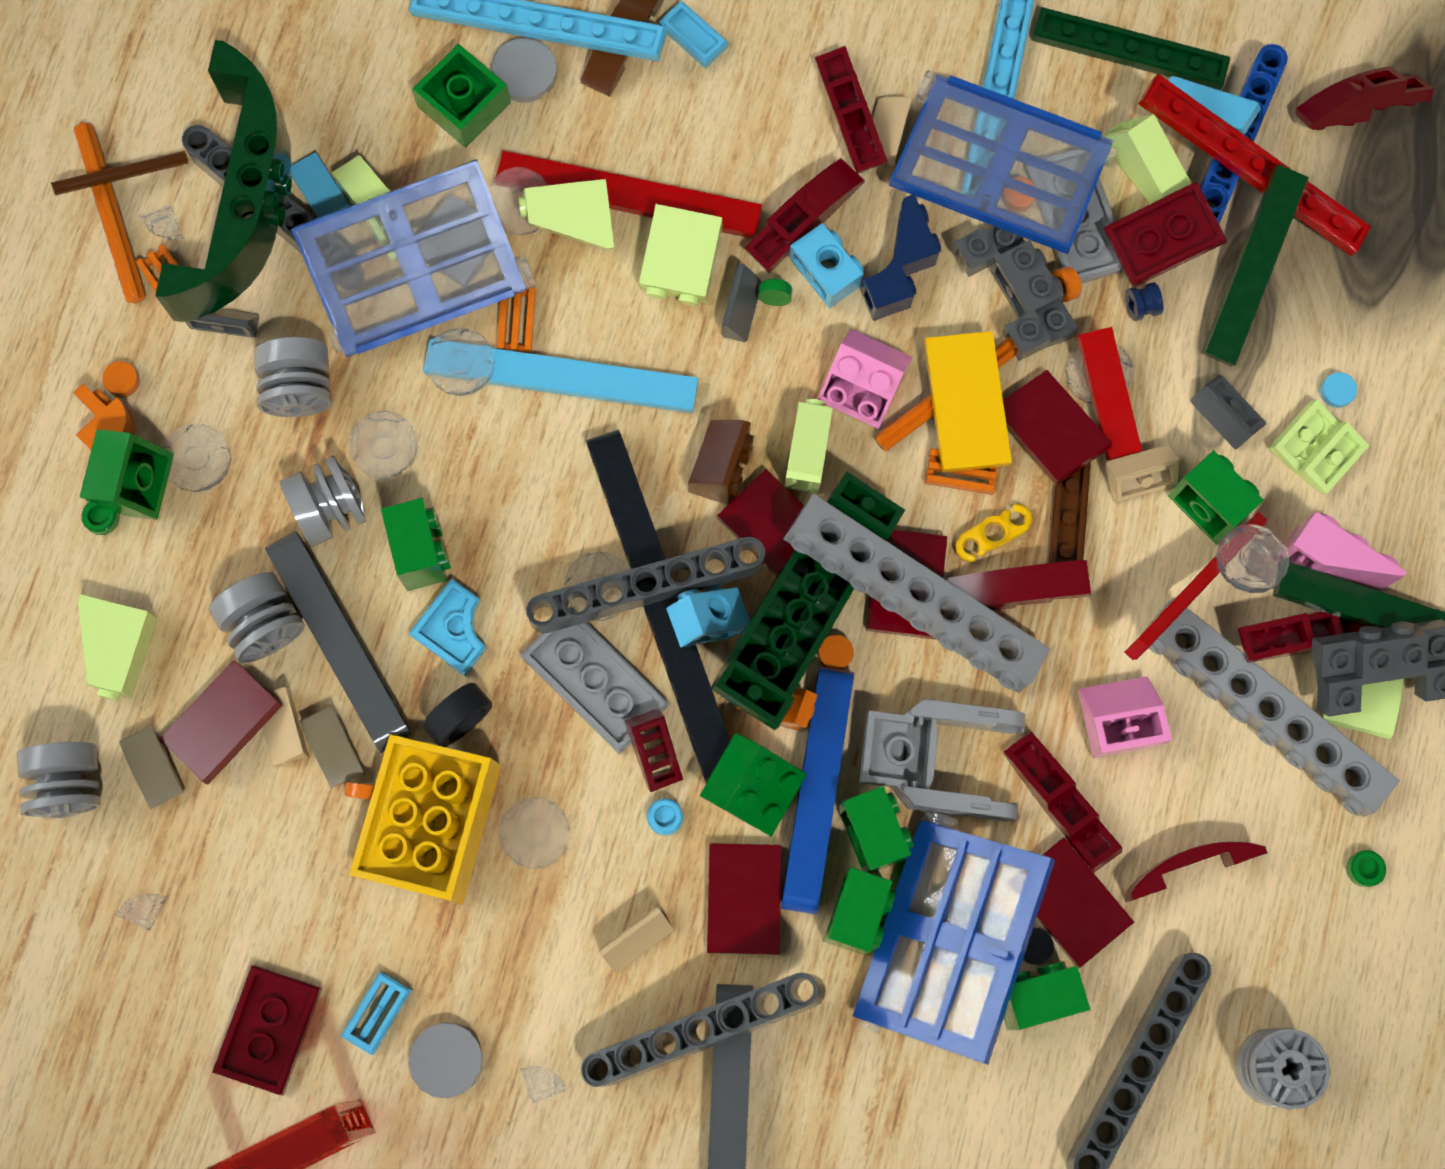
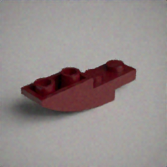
M1391 66L1356 74L1323 89L1298 106L1295 110V115L1308 128L1313 130H1324L1326 127L1337 125L1353 126L1355 123L1370 121L1373 109L1385 110L1390 106H1414L1419 102L1431 101L1434 88L1417 74L1402 76Z
M842 158L838 159L805 184L766 220L768 224L744 248L745 251L765 271L770 273L790 253L791 244L812 231L815 227L822 223L824 224L865 183V180Z

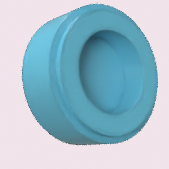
M1341 372L1329 375L1320 386L1322 400L1334 408L1347 406L1357 394V385L1354 379L1348 374Z
M659 799L648 810V824L659 835H671L678 831L682 825V809L671 799Z

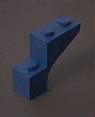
M915 194L903 199L892 261L881 272L863 280L861 293L873 321L911 308L914 295H916V287L910 274L935 266L939 252H941V244L937 234H931L927 225L929 222L927 210L923 203H918Z

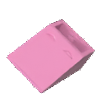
M1317 511L1293 531L1273 561L1278 564L1285 560L1378 591L1387 588L1407 573L1399 567V563L1393 557L1378 553L1369 547V543L1363 537L1348 533L1339 527V523L1333 517L1327 514H1320Z

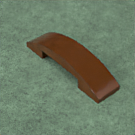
M620 0L611 16L648 23L651 16H656L664 0ZM593 49L582 75L581 84L610 97L625 71L624 64L629 56Z

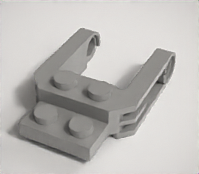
M930 699L922 700L904 715L867 711L859 783L892 787V790L906 808L911 810L998 821H1017L1018 802L990 801V797L931 790L930 785L934 779L938 735L936 724L1019 734L1024 733L1026 714L1013 710Z

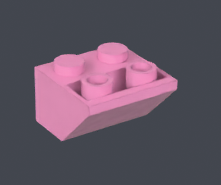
M851 329L839 347L818 400L825 401L826 405L879 429L913 357Z
M1148 676L1078 689L1093 758L1160 747L1172 740L1164 704Z

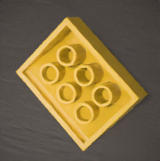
M390 735L349 875L463 905L502 765L489 757Z

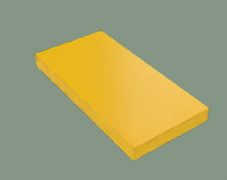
M993 331L925 338V354L942 473L1010 466L1012 459Z

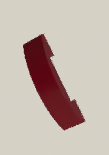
M1219 842L1198 846L1170 856L1148 869L1136 879L1123 897L1125 902H1129L1167 889L1162 874L1219 854L1226 868L1267 854L1268 852L1265 846L1246 842Z

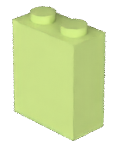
M656 204L639 280L641 290L646 291L645 295L656 299H665L666 295L678 297V302L691 306H698L699 302L707 303L723 228L722 217Z

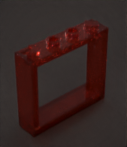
M362 1100L348 1101L332 1105L206 1169H305L376 1132Z

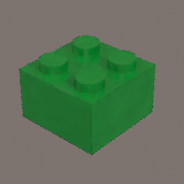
M457 44L412 88L417 107L465 148L511 103L507 84L460 44Z
M97 429L79 497L124 516L158 520L174 453L132 433Z
M1214 450L1193 468L1168 495L1216 545L1264 501L1259 495L1258 488L1249 480H1243L1234 471L1232 462L1225 456L1218 455Z
M423 498L381 508L396 574L405 589L410 591L448 581L445 570L451 569V564L442 540L438 541L437 539L443 536V532L434 508H428Z
M735 733L702 790L700 797L772 837L807 774L763 746Z
M884 786L847 799L841 803L838 811L862 871L871 874L900 863L911 855L910 848L914 847L911 835L906 826L900 827L896 814L900 813L897 800L892 792L887 794Z
M850 867L844 874L823 942L861 955L871 953L872 949H879L885 927L879 925L882 914L890 913L896 895L895 891L890 890L893 881Z
M1065 961L1038 967L1039 975L1031 977L1029 971L1018 973L1004 1020L1007 1030H1022L1091 1010L1078 966L1066 967Z

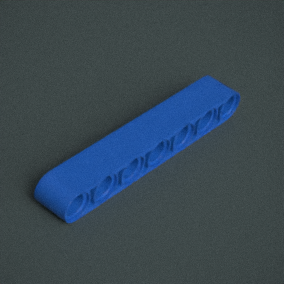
M1267 44L1261 48L1248 71L1238 95L1239 97L1258 102L1261 110L1245 133V136L1253 142L1288 60L1287 52L1277 44ZM1264 62L1269 63L1273 68L1266 66ZM1252 90L1259 91L1261 95H1257ZM1212 157L1200 188L1206 200H1210L1216 205V207L1210 208L1220 224L1239 176ZM1216 172L1225 174L1228 179L1219 177Z
M819 667L814 692L818 696L814 704V714L810 719L802 771L807 775L799 787L781 909L814 915H817L854 672Z

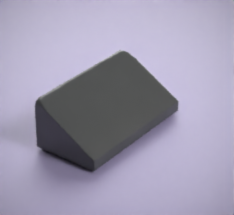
M739 263L737 265L722 322L723 337L741 342L748 340L758 301L759 285L761 283L760 278L745 264Z
M221 308L198 319L185 321L190 329L253 338L256 337L260 317L257 313Z
M1221 374L1206 384L1191 399V403L1234 449H1238L1267 424Z

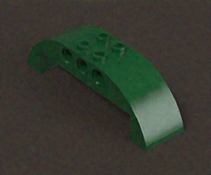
M215 40L208 72L223 102L241 105L242 107L205 269L167 263L162 264L155 296L173 321L177 322L198 319L218 311L234 301L250 287L263 270L271 254L278 227H282L284 224L285 195L289 196L292 188V177L290 175L291 143L286 124L264 77L247 57L236 48L220 40Z
M847 471L826 500L827 503L885 541L891 536L905 512V509ZM822 535L826 541L831 542L827 536ZM794 549L718 672L711 690L772 730H776L795 700L792 696L854 588L848 581L836 573H830L825 570L819 562L807 554L799 553ZM851 554L855 560L860 561L856 555Z

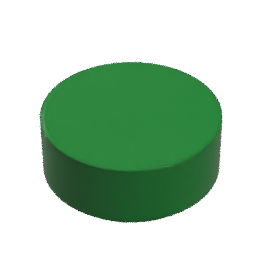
M767 279L759 285L758 299L767 305L784 306L791 302L793 288L784 280Z
M89 502L83 508L81 519L83 525L90 532L96 535H106L116 529L119 524L120 515L117 512Z
M1369 850L1357 852L1347 862L1348 877L1354 884L1360 887L1378 885L1386 875V864L1383 858L1376 852Z

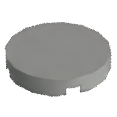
M517 38L503 44L495 53L491 64L492 72L507 84L510 100L520 103L534 102L540 99L541 95H544L547 91L549 93L557 79L556 59L550 48L541 41L531 38Z
M440 1023L428 1027L417 1036L410 1049L408 1066L412 1079L422 1091L433 1097L450 1098L464 1093L475 1084L482 1071L483 1053L478 1040L470 1030L459 1024Z

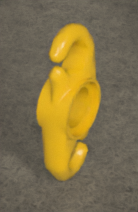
M1014 504L1012 510L1024 516V522L1019 526L1011 523V511L1009 509L1004 510L999 516L986 518L959 536L955 544L956 553L964 561L974 562L976 556L964 550V544L969 540L977 543L978 556H984L989 550L1002 548L1029 530L1033 522L1032 513L1024 505ZM991 524L1000 526L1004 533L1003 539L997 542L990 541L985 536V527Z

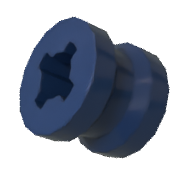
M1155 282L1146 284L1142 289L1132 287L1126 290V306L1133 321L1142 320L1145 315L1149 314L1152 316L1162 315L1164 309L1163 298Z

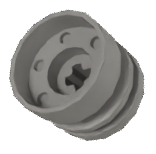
M285 337L265 341L256 346L254 350L255 373L259 378H262L256 385L257 392L259 393L257 404L261 412L279 417H300L321 413L330 408L332 405V397L329 392L331 384L329 379L324 376L329 371L328 348L325 343L306 337Z
M335 456L326 459L332 473L331 475L326 476L318 463L313 465L317 480L314 483L310 484L301 471L279 481L290 509L312 547L333 538L330 521L334 519L338 521L345 531L350 530L351 527L345 515L349 512L352 513L358 525L367 522L363 511V500L349 472L337 461Z
M273 572L256 574L237 582L219 594L209 606L208 610L218 628L222 632H231L228 635L227 643L232 649L235 648L233 654L240 663L254 662L277 652L296 639L304 630L305 624L298 615H295V607L291 603H283L287 594Z
M60 742L35 745L17 751L18 777L36 780L35 784L28 785L19 790V797L33 799L20 804L21 815L46 819L66 818L100 807V797L88 795V793L99 789V782L81 779V776L98 769L95 744Z
M1292 1028L1263 1029L1249 1035L1238 1048L1234 1063L1236 1078L1244 1093L1257 1103L1283 1109L1306 1108L1318 1101L1328 1086L1330 1076L1328 1056L1320 1043L1308 1033ZM1286 1062L1291 1063L1293 1069L1288 1070V1075H1283L1281 1068L1287 1066Z

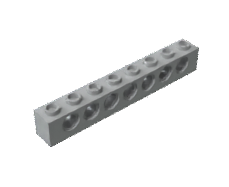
M814 493L783 538L796 551L807 554L819 562L828 572L836 573L848 581L857 591L868 594L880 602L886 610L895 612L909 621L915 629L926 632L937 639L944 648L955 651L966 658L973 667L984 670L995 677L1007 689L1019 693L1032 683L1050 648ZM822 535L827 536L831 542L826 541ZM851 554L856 555L860 561L855 560ZM881 573L885 574L890 581L886 580ZM911 593H914L919 600H916ZM941 612L948 617V620L942 616ZM970 631H972L978 639L974 638ZM1000 651H1002V652L1006 655L1007 658H1005V657L1000 653Z
M1174 597L1168 603L1165 604V606L1160 610V612L1155 616V618L1150 622V624L1175 599ZM1188 608L1149 647L1155 654H1163L1173 662V668L1179 674L1186 678L1192 677L1201 685V691L1207 697L1215 701L1219 699L1229 708V714L1234 719L1244 724L1247 722L1257 730L1256 735L1261 741L1269 746L1275 745L1285 753L1284 758L1289 764L1301 770L1303 768L1314 777L1312 780L1320 789L1328 793L1332 792L1342 800L1341 805L1355 816L1361 815L1362 817L1374 814L1400 782L1398 778L1256 663H1247L1245 654ZM1176 634H1182L1188 639V649H1183L1176 644ZM1204 656L1211 657L1216 662V672L1205 668L1203 664ZM1232 679L1242 682L1244 685L1243 695L1233 691L1231 687ZM1260 701L1270 705L1272 709L1271 718L1265 717L1260 712ZM1289 724L1295 725L1299 729V741L1289 736L1287 730ZM1317 747H1321L1327 752V764L1318 760L1316 756ZM1346 770L1353 772L1356 776L1355 787L1350 786L1346 782Z

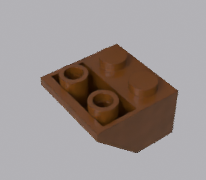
M745 420L710 421L688 482L689 493L725 505L728 504L731 495L737 497L743 479L741 476L744 467H741V465H748L754 448L755 436L750 434L751 422Z

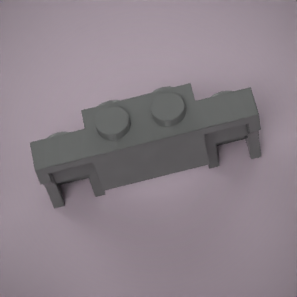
M993 226L987 230L982 227L954 241L952 251L955 255L960 253L967 265L965 272L968 277L991 266L990 272L1018 316V319L1005 325L1002 333L1005 338L1011 337L1018 349L1016 357L1019 361L1042 349L1060 344L1076 335L1079 328L1062 302L1064 296L1063 286L1056 276L1052 277L1046 267L1047 263L1044 254L1039 248L1035 249L1030 240L1025 242L1023 237Z
M1442 619L1420 623L1394 622L1392 627L1385 628L1365 626L1361 627L1358 632L1312 638V657L1315 664L1318 686L1317 709L1328 717L1361 712L1362 685L1415 677L1414 695L1426 702L1445 699V621Z

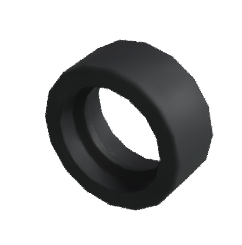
M468 683L439 703L423 722V728L438 746L447 747L471 731L488 714L492 708V702L476 683Z

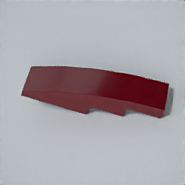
M846 46L815 57L855 171L859 174L888 163Z
M1087 560L1013 567L944 578L990 610L1013 609L1017 605L1051 603L1056 599L1081 598L1091 595Z
M1316 612L1312 614L1303 613L1238 628V633L1247 663L1309 653L1312 652V638L1358 632L1365 625L1325 612Z
M1032 731L1003 751L1004 756L1043 810L1094 873L1123 852V847L1100 822L1099 814L1076 789V782Z

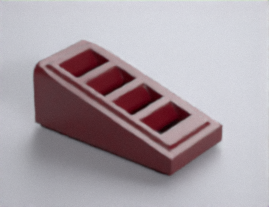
M656 709L626 720L627 731L648 790L653 792L682 781V773L664 715ZM656 727V728L653 729V730H650V731H647V732H645V733L640 734V732H642V731H645V730H647V729ZM660 738V743L647 748L644 747L645 743ZM665 752L666 756L649 762L648 758ZM667 765L670 766L671 770L653 776L652 771Z

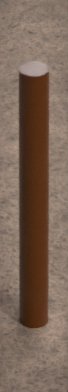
M185 151L51 182L54 195L57 196L188 164V159Z

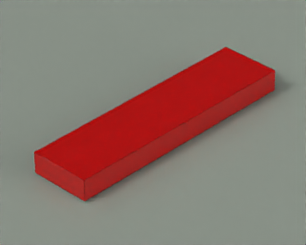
M1108 327L1077 335L1098 427L1112 442L1111 448L1105 452L1106 460L1110 461L1142 452L1113 328Z

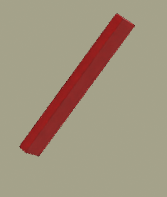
M1258 511L1124 653L1133 661L1137 660L1267 523V519Z

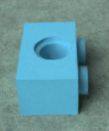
M823 223L790 245L789 259L828 308H831L861 287L864 275L861 263L855 256L847 254L843 249V242L834 230L829 231ZM824 260H831L835 262L837 266L834 268H825L821 265V262Z
M721 585L708 588L702 593H699L697 589H691L677 596L679 601L666 608L680 647L731 639L743 632L750 620L737 587L723 589Z

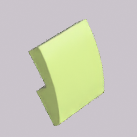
M1318 399L1311 400L1270 445L1269 449L1302 480L1324 495L1329 493L1366 451L1369 445L1348 422L1340 423Z
M1404 679L1362 685L1361 712L1330 717L1322 713L1321 717L1333 725L1391 739L1398 718Z

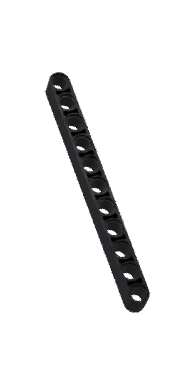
M619 429L586 440L630 569L665 560ZM644 578L637 584V588L642 592H650L656 587L655 581L649 578ZM678 597L646 605L644 609L705 783H707L730 743V739L713 691L711 690V685L697 646L680 647L666 609L679 601Z

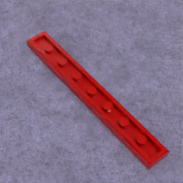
M1159 73L1153 77L1138 102L1141 107L1154 114L1162 122L1263 194L1274 166L1280 164L1289 168ZM1307 181L1294 216L1348 255L1356 254L1371 226Z
M502 151L495 178L497 186L523 191L524 188L606 179L609 209L653 218L655 206L659 204L722 217L723 233L751 239L756 236L762 204Z

